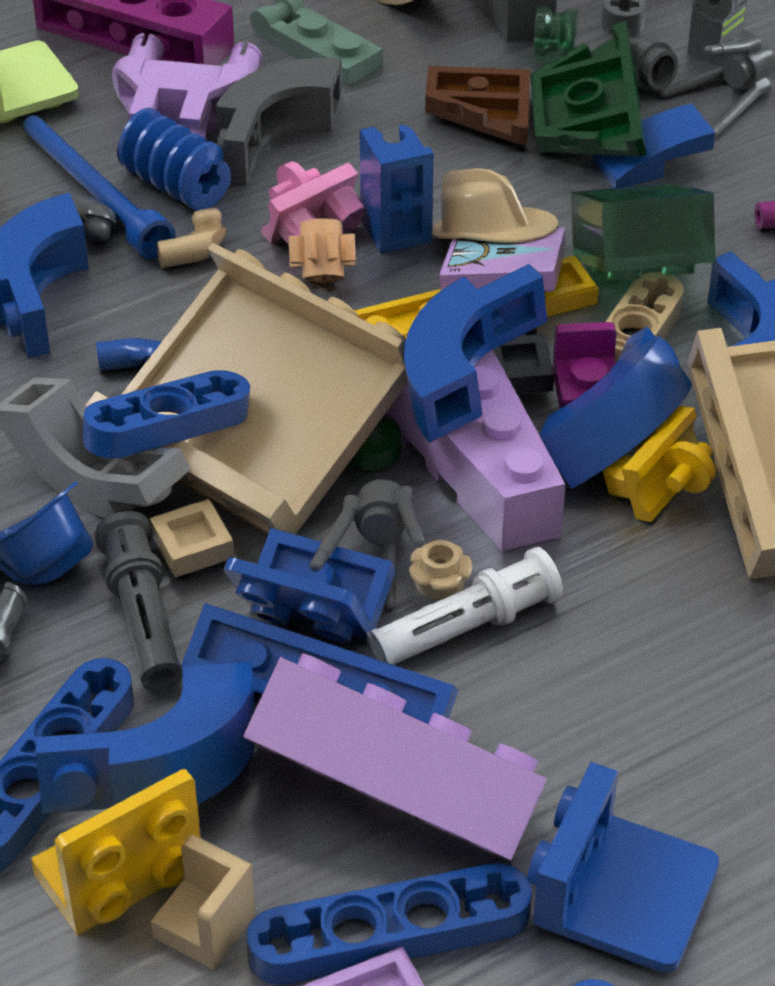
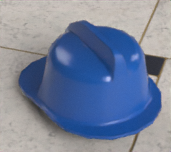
M77 481L35 514L0 531V570L12 580L28 585L49 583L61 577L91 552L93 548L92 538L68 496V492L78 484Z

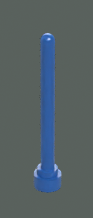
M37 116L26 118L23 124L25 133L98 201L115 212L116 218L125 225L128 244L145 259L158 258L156 242L175 238L174 226L158 211L140 210L41 118Z

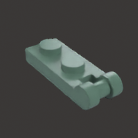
M275 0L274 6L264 5L250 14L251 26L258 36L298 59H342V83L347 86L383 66V48L305 7L302 0Z

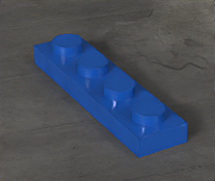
M204 603L181 666L252 662L253 693L262 696L279 658L282 657L298 664L302 653L339 669L341 673L336 683L363 694L367 683H370L405 699L407 702L402 713L426 724L429 723L433 713L449 719L459 691L452 684Z

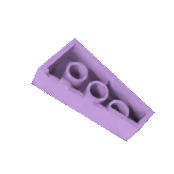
M302 653L298 664L282 657L279 658L243 737L261 749L277 756L281 754L289 758L290 761L332 781L346 784L354 788L353 790L400 812L411 814L428 825L507 861L512 860L547 781V778L534 773L539 762L537 759L502 743L498 744L494 754L468 743L472 733L471 729L439 714L433 713L428 724L404 714L402 710L407 702L405 699L373 684L367 683L363 694L336 683L341 671L307 654Z

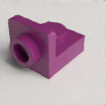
M613 322L559 324L555 327L552 367L559 409L589 390L616 364L615 346L617 333Z

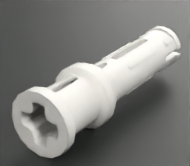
M534 547L526 551L523 560L499 571H495L492 568L480 571L473 580V586L436 603L427 605L379 629L370 630L367 632V642L374 659L394 665L437 645H441L487 622L493 625L505 626L514 621L515 613L541 601L553 604L561 600L563 585L560 574L548 553L540 547ZM525 582L527 584L520 589H513L514 586ZM478 603L479 607L474 608L473 605ZM449 615L454 616V619L415 636L412 633Z

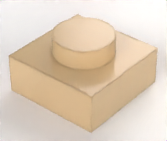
M210 499L150 518L152 537L174 578L227 561L229 557L235 558L233 539Z

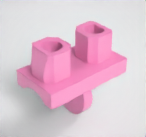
M294 161L279 166L277 170L278 185L269 189V196L271 198L268 205L270 222L262 226V235L269 244L282 238L289 244V236H300L301 222L322 219L324 217L340 220L342 222V233L357 227L362 220L365 207L353 190L358 177L356 170L349 162L323 175H320L316 168L305 171Z

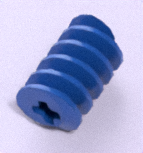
M151 107L141 109L135 113L125 125L118 143L117 157L118 162L128 172L139 176L143 181L154 185L155 188L169 194L180 202H184L187 207L196 211L214 206L224 196L231 183V170L229 165L224 162V153L219 145L211 141L207 142L203 136L192 133L189 128L181 124L177 125L173 119L162 116L159 111Z

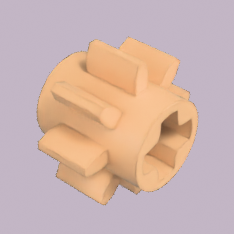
M312 219L300 223V236L288 237L290 268H302V280L305 282L328 283L344 279V266H355V234H343L342 222L340 220Z

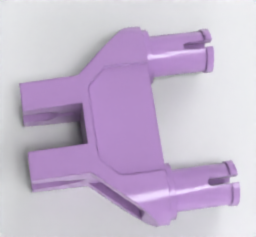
M145 33L137 35L132 42L128 56L119 59L112 71L113 86L121 103L129 112V120L141 109L151 107L159 111L162 116L173 119L177 125L181 124L189 128L192 133L203 136L208 142L211 132L217 130L216 105L219 99L238 80L258 70L263 58L261 51L254 44L248 43L245 54L241 55L244 45L243 42H239L231 49L228 64H223V66L161 61L164 46L160 39L149 34L145 46H142L145 40Z

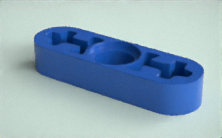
M214 370L96 401L90 404L84 411L83 445L94 455L104 458H122L236 426L245 421L248 416L250 384L247 379L237 373ZM157 412H172L177 415H164Z

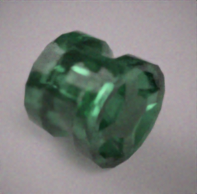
M538 6L533 56L544 57L547 53L554 52L564 57L575 48L578 9L567 8L563 13L552 12L548 6Z

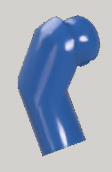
M126 338L96 342L99 371L142 367L162 341Z

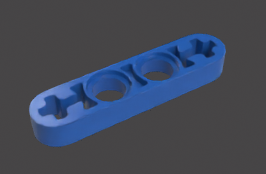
M99 658L85 662L78 667L0 760V872L13 863L51 814H42L40 791L26 799L12 798L5 793L11 784L20 779L31 778L38 780L35 756L37 737L51 736L61 730H72L80 734L117 731L129 716L134 706L132 679L127 667L119 661ZM108 688H112V689H114V692L112 693V692L106 691V690H107ZM91 692L98 694L93 701H91Z
M491 863L273 907L261 912L249 925L247 930L248 962L253 973L262 981L274 985H289L326 977L402 946L409 959L508 939L518 935L528 924L532 902L531 883L527 882L526 875L516 867L504 863ZM499 894L503 902L510 903V907L497 909L494 901L487 899V895ZM459 899L465 900V912L469 911V917L460 918ZM432 904L441 908L447 915V918L436 927L421 928L411 923L406 915L408 911L417 905ZM356 918L367 921L375 930L368 940L360 943L342 941L334 933L335 927L342 921ZM321 928L322 948L314 949V935H311V930ZM285 937L287 945L291 947V952L277 954L275 947L271 945V940Z

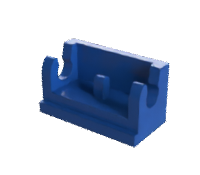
M403 124L399 125V140L401 142L398 143L386 142L383 139V134L375 127L360 129V200L365 207L362 222L381 254L432 242L434 152L430 147L424 148L414 130Z

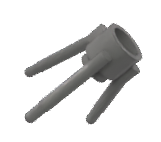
M757 36L744 42L706 46L704 54L707 56L729 55L724 65L662 88L659 91L660 97L667 98L721 78H725L727 83L734 88L749 89L712 126L715 131V137H717L758 96L772 89L769 79L775 75V55L772 49L767 44L761 42Z
M379 479L364 485L358 496H345L342 512L315 552L309 564L310 569L313 572H318L322 569L352 521H355L358 532L368 542L380 545L381 558L392 561L396 568V538L401 536L405 528L414 547L421 548L425 544L423 531L412 504L413 489L410 486L401 487L390 480ZM396 572L384 604L386 610H392L396 605Z

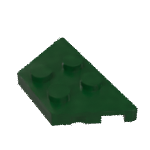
M626 21L612 26L613 38L590 51L587 44L583 43L569 51L562 59L550 62L530 74L535 136L541 152L635 157L647 155L631 38Z

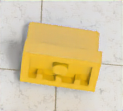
M182 769L61 833L55 839V846L31 858L34 876L76 935L85 932L99 923L104 924L116 920L131 905L162 888L174 887L183 881L184 870L181 846L190 835L201 839L195 780L186 769Z

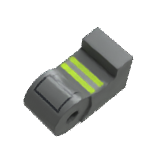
M694 0L687 53L719 67L723 66L729 55L707 56L704 54V48L709 45L744 42L755 37V34L744 30L748 0Z

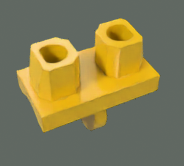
M678 406L656 430L634 447L636 453L633 457L624 455L603 470L609 495L630 499L635 519L652 522L676 493L681 490L700 493L706 490L716 476V467L711 458L713 451L707 443L698 442L695 436L694 422L697 418L695 408Z

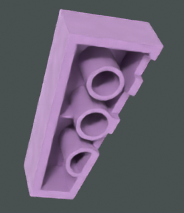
M491 350L474 365V368L477 370L483 416L431 443L426 440L416 423L407 383L385 415L399 425L401 441L404 445L412 443L425 458V468L437 481L445 480L457 493V503L501 551H507L561 538L565 482L494 351Z

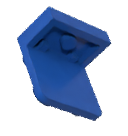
M270 528L258 564L233 557L227 559L223 572L237 589L236 594L252 607L250 613L253 616L279 626H288L290 619L313 625L312 632L318 636L342 644H349L352 636L367 640V632L376 629L396 572L392 561L339 546L335 548L322 569L318 572H313L309 564L322 542Z
M590 762L579 787L567 785L560 798L554 818V827L559 829L552 843L541 840L533 854L527 875V882L536 885L533 925L663 973L673 972L681 963L718 871L719 858L714 851L613 816L618 771Z

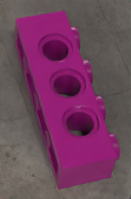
M33 0L37 29L127 56L131 50L134 38L142 33H145V40L142 46H145L149 34L158 37L163 43L164 52L160 59L161 61L218 66L230 54L231 49L235 45L232 6L213 0Z

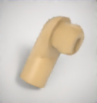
M217 208L195 211L192 215L195 230L188 236L157 241L156 249L161 268L164 269L208 259L211 255L207 249L211 243L220 245L226 237V226L221 223V212Z

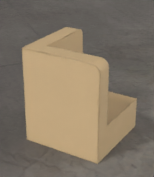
M190 835L181 846L184 879L151 920L152 935L159 942L216 970L256 916L252 864L194 835Z

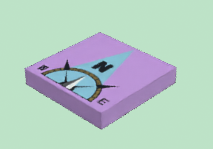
M558 227L554 233L545 238L529 242L499 243L467 238L452 239L439 274L440 289L443 290L464 276L476 289H479L530 264L543 276L544 292H553L556 289L566 249L565 227Z

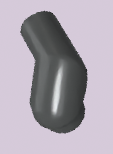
M54 192L51 198L66 193ZM71 194L84 225L85 238L94 242L107 241L111 236V227L116 225L115 212L93 197Z

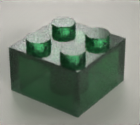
M680 183L570 192L573 255L580 262L591 266V271L594 273H607V279L633 280L642 277V269L662 268V274L687 275L697 272L696 264L716 262L713 192Z

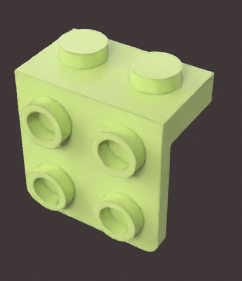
M32 41L0 51V123H8L16 117L39 110L54 109L63 103L73 101L79 97L78 84L45 42Z

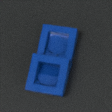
M690 103L642 120L647 155L635 157L594 154L593 160L615 189L664 178L666 160L713 150L715 131L695 106Z

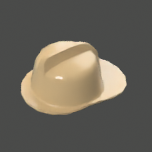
M465 169L450 171L443 176L441 195L442 220L432 227V235L440 239L467 238L499 243L529 242L545 238L554 233L559 226V222L555 215L547 211L522 207L513 186L505 175L498 174L489 169Z

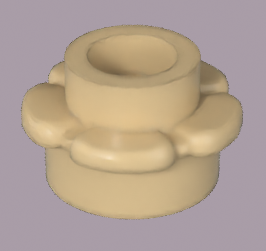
M435 540L414 550L410 557V562L413 565L409 567V574L421 594L432 599L442 600L463 590L465 580L471 576L473 566L470 557L467 555L463 556V550L460 546L445 540Z

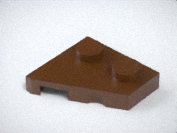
M428 66L425 112L516 144L527 145L530 70Z

